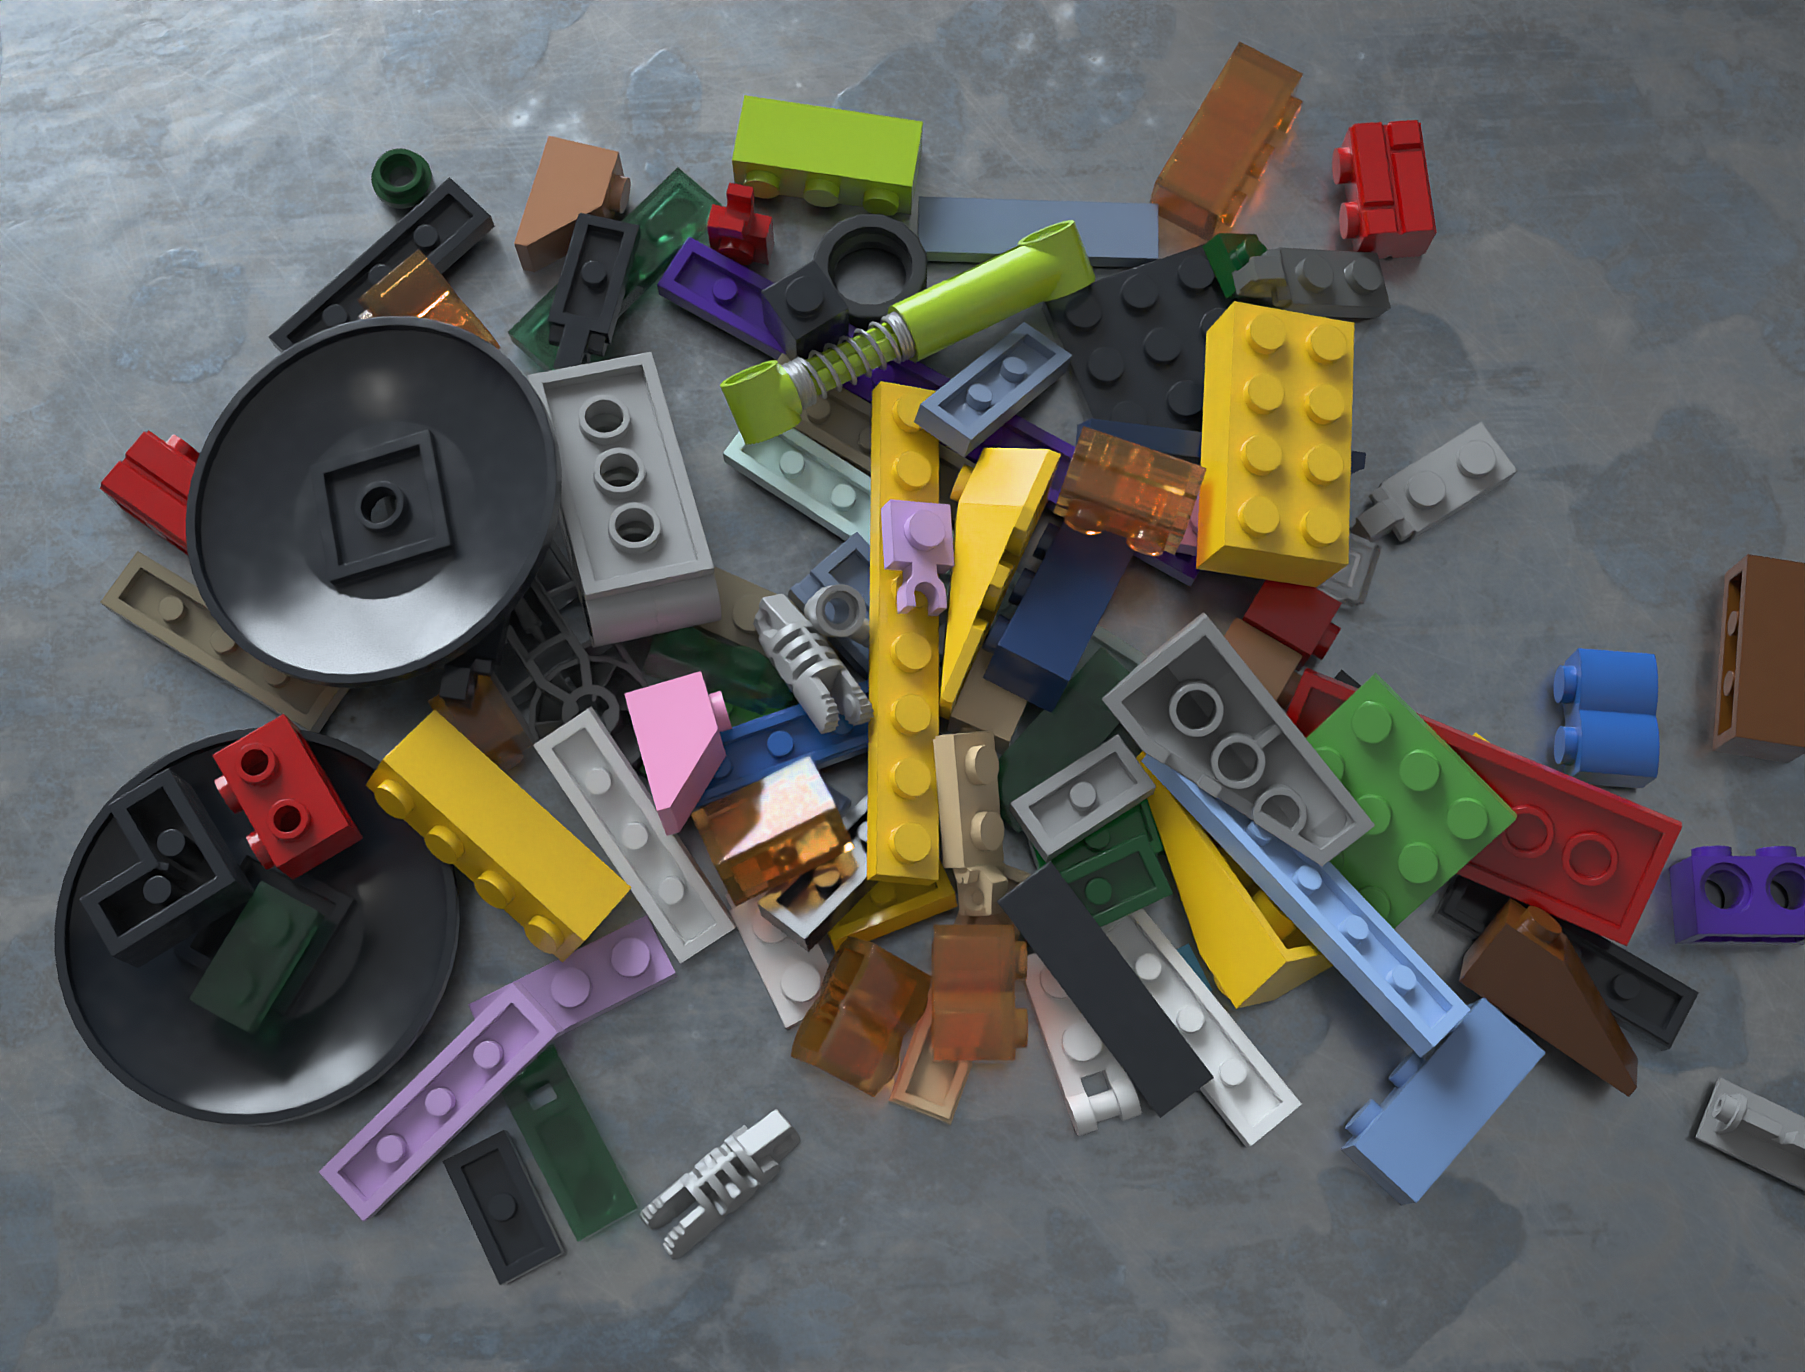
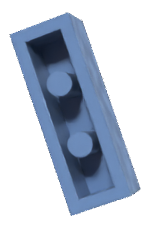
M1484 997L1468 1004L1467 1006L1470 1008V1011L1422 1057H1419L1415 1051H1412L1389 1076L1388 1079L1396 1087L1383 1102L1378 1105L1373 1099H1370L1345 1127L1353 1136L1341 1150L1400 1205L1418 1202L1546 1053Z

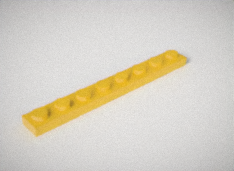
M880 381L872 390L869 701L874 710V717L870 718L868 722L867 880L929 886L939 880V806L933 739H936L935 736H939V615L928 616V599L925 594L917 590L914 591L916 606L907 614H897V591L903 583V571L884 570L881 508L890 499L939 504V440L914 422L920 404L936 391Z

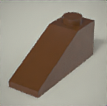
M1510 898L1465 953L1459 982L1481 997H1484L1491 1004L1629 1097L1637 1089L1638 1058L1568 937L1562 933L1558 922L1547 912L1535 906L1525 908Z

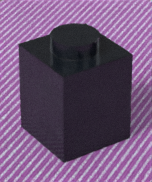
M815 260L761 291L764 324L790 361L797 357L807 360L810 351L815 350L822 353L825 344L831 343L837 346L841 336L849 337V308Z

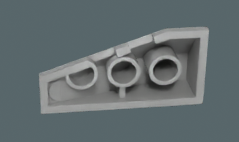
M1204 612L1151 653L1102 698L1104 703L1145 753L1174 769L1213 797H1217L1253 820L1255 824L1320 866L1325 865L1375 826Z

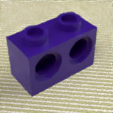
M1702 846L1691 849L1690 857L1669 867L1675 944H1805V857H1797L1795 847L1771 846L1756 849L1755 856H1732V848L1729 846ZM1706 880L1717 883L1723 890L1725 895L1723 909L1716 907L1708 900L1705 893ZM1772 880L1780 883L1786 889L1789 896L1787 909L1779 906L1772 898L1770 892Z

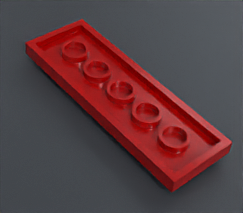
M1306 668L1286 715L1303 736L1307 738L1358 688ZM1417 713L1517 814V818L1456 874L1528 905L1538 907L1549 914L1624 946H1628L1682 829V822Z

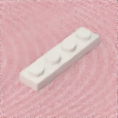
M592 706L533 745L624 881L632 887L630 890L680 964L735 929L736 924L729 910L678 834L666 835L653 797Z
M1143 908L1101 927L1214 1078L1202 1086L1200 1090L1247 1148L1256 1143L1302 1105Z

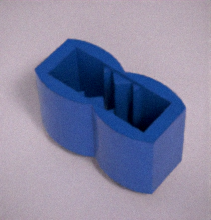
M1578 648L1565 661V665H1560L1557 668L1554 678V698L1556 703H1563L1566 721L1565 726H1560L1556 732L1554 742L1555 761L1557 764L1564 766V774L1591 785L1644 788L1657 778L1659 768L1660 742L1656 718L1658 669L1655 654Z

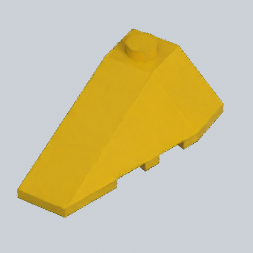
M983 448L975 468L964 464L956 479L950 495L951 500L958 502L953 536L954 566L950 569L939 690V716L947 720L950 718L980 648L983 646L1046 506L1061 454L1050 449Z
M1144 751L1141 752L1136 759L1156 785L1154 794L1148 797L1147 800L1199 953L1213 973L1214 982L1218 989L1238 1009L1276 1000L1332 967L1333 964L1141 762L1147 754Z

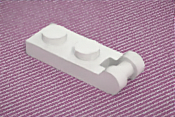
M1033 953L1018 958L1016 964L1077 1135L1081 1136L1098 1130V1122L1118 1115L1122 1121L1141 1115L1139 1099L1129 1076L1038 955ZM1103 1072L1109 1090L1088 1097L1081 1079Z

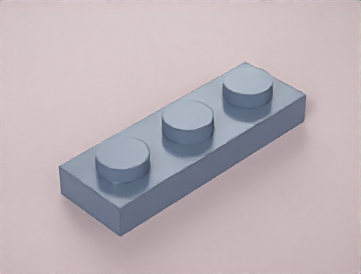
M1023 322L923 401L919 406L914 422L959 455L965 457L1065 374L1073 355Z

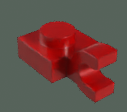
M729 182L726 193L727 207L712 204L707 223L710 248L741 265H750L752 262L769 265L775 244L772 217L754 213V187Z

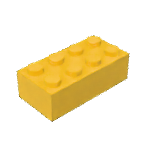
M1234 301L1206 332L1196 569L1318 587L1348 565L1354 363L1353 322Z

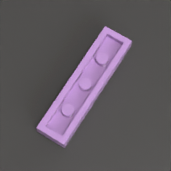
M520 982L512 983L348 1142L319 1173L363 1222L372 1218L533 1062L564 1029Z

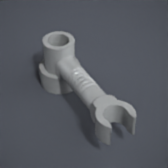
M843 584L830 585L818 590L807 601L804 608V616L819 633L827 637L846 636L858 644H862L863 647H867L869 650V620L865 618L866 605L863 597L856 589ZM828 602L833 605L835 615L831 622L825 615V606ZM939 654V665L941 667L943 654Z

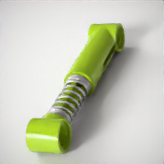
M1063 221L1040 229L1021 239L1017 243L1018 246L888 307V314L881 318L880 324L873 321L869 324L867 331L859 328L856 329L853 338L843 335L840 337L837 346L831 343L825 344L822 353L812 350L807 360L797 357L783 365L778 364L777 360L767 361L740 371L724 380L720 387L745 444L760 443L794 428L802 421L801 414L803 408L806 409L808 406L816 404L817 396L820 395L821 398L826 399L827 391L833 388L841 392L842 384L848 381L856 385L858 376L865 374L866 377L870 378L872 370L877 367L885 371L887 362L891 360L901 363V361L904 362L909 359L916 363L1040 302L1067 296L1090 285L1095 281L1096 277L1075 221Z

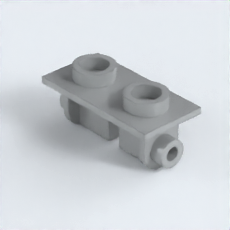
M1718 1078L1695 1138L1805 1191V1117L1723 1078Z

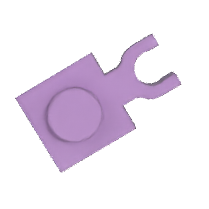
M890 499L881 508L884 570L903 571V583L897 591V614H907L916 606L914 591L917 590L925 594L928 599V616H938L947 609L945 586L937 574H945L954 566L950 505Z

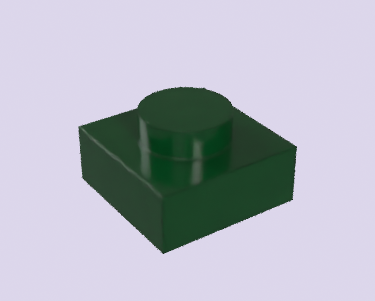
M1218 233L1202 246L1226 299L1265 298L1237 296L1232 274L1234 271H1239L1245 266L1251 257L1262 256L1263 253H1266L1267 248L1259 241L1256 234Z

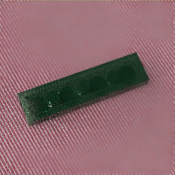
M678 167L622 220V222L640 225L641 239L618 318L667 270L688 237L698 240L707 231L712 204L722 206L720 202ZM558 283L508 331L511 341L546 372L554 370L553 365L559 348L549 345L550 329L547 322Z

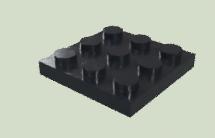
M1203 245L1096 280L1072 294L1043 302L1042 310L1056 344L1073 355L1067 370L1088 420L1093 418L1202 432L1206 332L1234 301L1238 302L1237 299H1226L1203 250ZM1102 453L1106 464L1111 467L1137 458Z

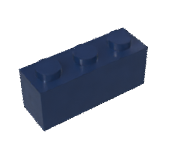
M1073 505L1061 527L1049 522L1032 555L1041 560L1042 563L1036 573L1024 568L1008 599L1009 603L1018 607L1012 619L1000 614L982 649L993 654L982 678L1052 713L1141 539Z

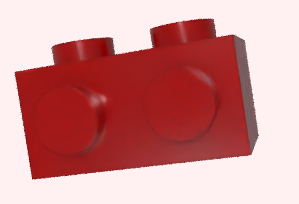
M285 714L280 715L212 755L223 773V776L214 780L216 787L234 814L242 810L246 813L255 829L254 832L246 836L247 841L266 870L276 866L277 869L294 880L363 839L301 730Z

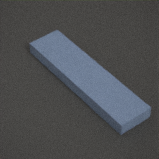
M919 196L917 236L927 255V261L983 263L1018 246L1017 243L1021 239L1040 229L1063 221L1074 220L1091 266L1138 267L1159 259L1158 204Z

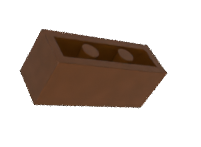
M1747 554L1725 573L1713 752L1789 763L1805 754V563Z

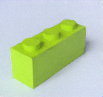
M744 95L732 156L735 184L754 187V196L760 198H774L778 195L804 198L808 203L820 207L844 204L863 207L872 214H882L885 216L894 215L897 212L911 214L922 153L923 121Z

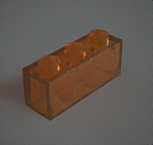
M1239 41L1154 183L1150 204H1158V216L1206 241L1215 236L1222 223L1231 228L1248 198V194L1241 191L1248 178L1251 176L1257 180L1261 179L1276 150V147L1269 144L1277 130L1287 134L1303 105V101L1295 97L1303 73Z

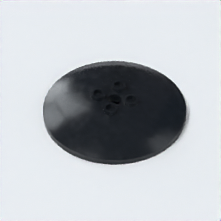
M384 316L341 324L310 336L272 359L236 393L210 431L198 457L188 494L185 528L187 552L192 574L204 603L223 631L243 650L265 665L289 677L312 684L340 688L383 686L417 677L456 659L492 632L515 608L530 587L545 559L558 520L562 493L560 452L552 421L531 383L508 357L479 336L455 325L419 317ZM396 496L397 508L394 514L384 522L373 523L371 512L376 503L384 497Z
M258 728L237 729L202 738L162 756L142 769L124 784L102 807L75 849L64 876L54 927L55 960L64 1002L73 1023L89 1050L114 1077L147 1101L171 1112L218 1124L254 1126L295 1120L331 1108L356 1095L375 1082L400 1060L420 1036L444 994L453 968L460 922L459 892L454 866L435 857L426 846L424 837L404 819H397L389 815L378 804L374 792L366 786V783L380 764L379 760L346 742L316 732L301 730L363 839L296 879H291L277 869L276 866L269 870L263 867L246 838L248 834L255 831L244 810L237 814L232 812L218 791L214 781L223 776V773L212 755ZM169 768L193 787L255 891L256 896L148 963L136 968L112 957L79 898L140 862L107 804ZM267 910L278 911L283 921V928L279 937L270 944H255L250 935V926L254 918Z

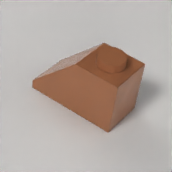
M548 135L514 241L523 270L535 273L567 255L579 213L613 219L615 212L623 213L625 211L630 195L631 181L629 177L624 176L618 151Z

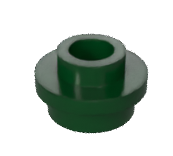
M395 148L386 151L378 158L372 171L371 182L377 197L383 203L393 208L403 209L418 205L429 195L433 185V175L429 164L421 155L408 149ZM409 176L413 178L411 182L404 186H394L395 181L400 177Z

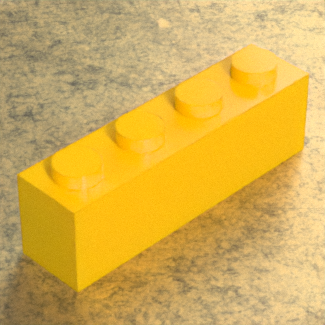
M435 709L382 759L366 783V786L374 792L376 801L385 812L397 819H404L424 837L426 846L435 857L447 864H454L474 882L477 893L485 902L495 908L505 910L524 928L527 938L535 947L545 953L555 955L562 963L590 936L632 888Z

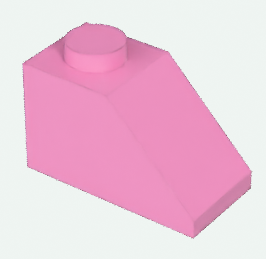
M701 671L624 694L655 807L667 836L680 832L726 757L720 732L732 729L721 691L708 694Z

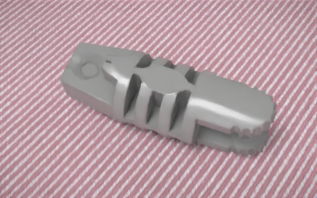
M784 594L763 597L759 603V611L755 615L753 623L760 636L759 642L769 661L776 668L790 691L793 692L795 698L819 732L824 734L836 730V727L839 726V712L841 715L844 714L845 720H848L849 724H853V726L869 722L870 718L874 717L872 704L844 664L838 659L836 653L830 648L825 638Z
M774 1110L750 1129L744 1125L724 1140L725 1143L722 1146L713 1149L694 1166V1169L689 1174L686 1172L641 1211L639 1218L647 1228L651 1230L656 1228L658 1230L660 1227L670 1223L674 1217L681 1214L696 1200L700 1204L680 1221L677 1227H673V1230L664 1238V1249L673 1260H677L721 1224L725 1220L724 1217L736 1211L755 1194V1191L760 1186L764 1187L781 1170L778 1163L801 1142V1139L795 1128L780 1111Z

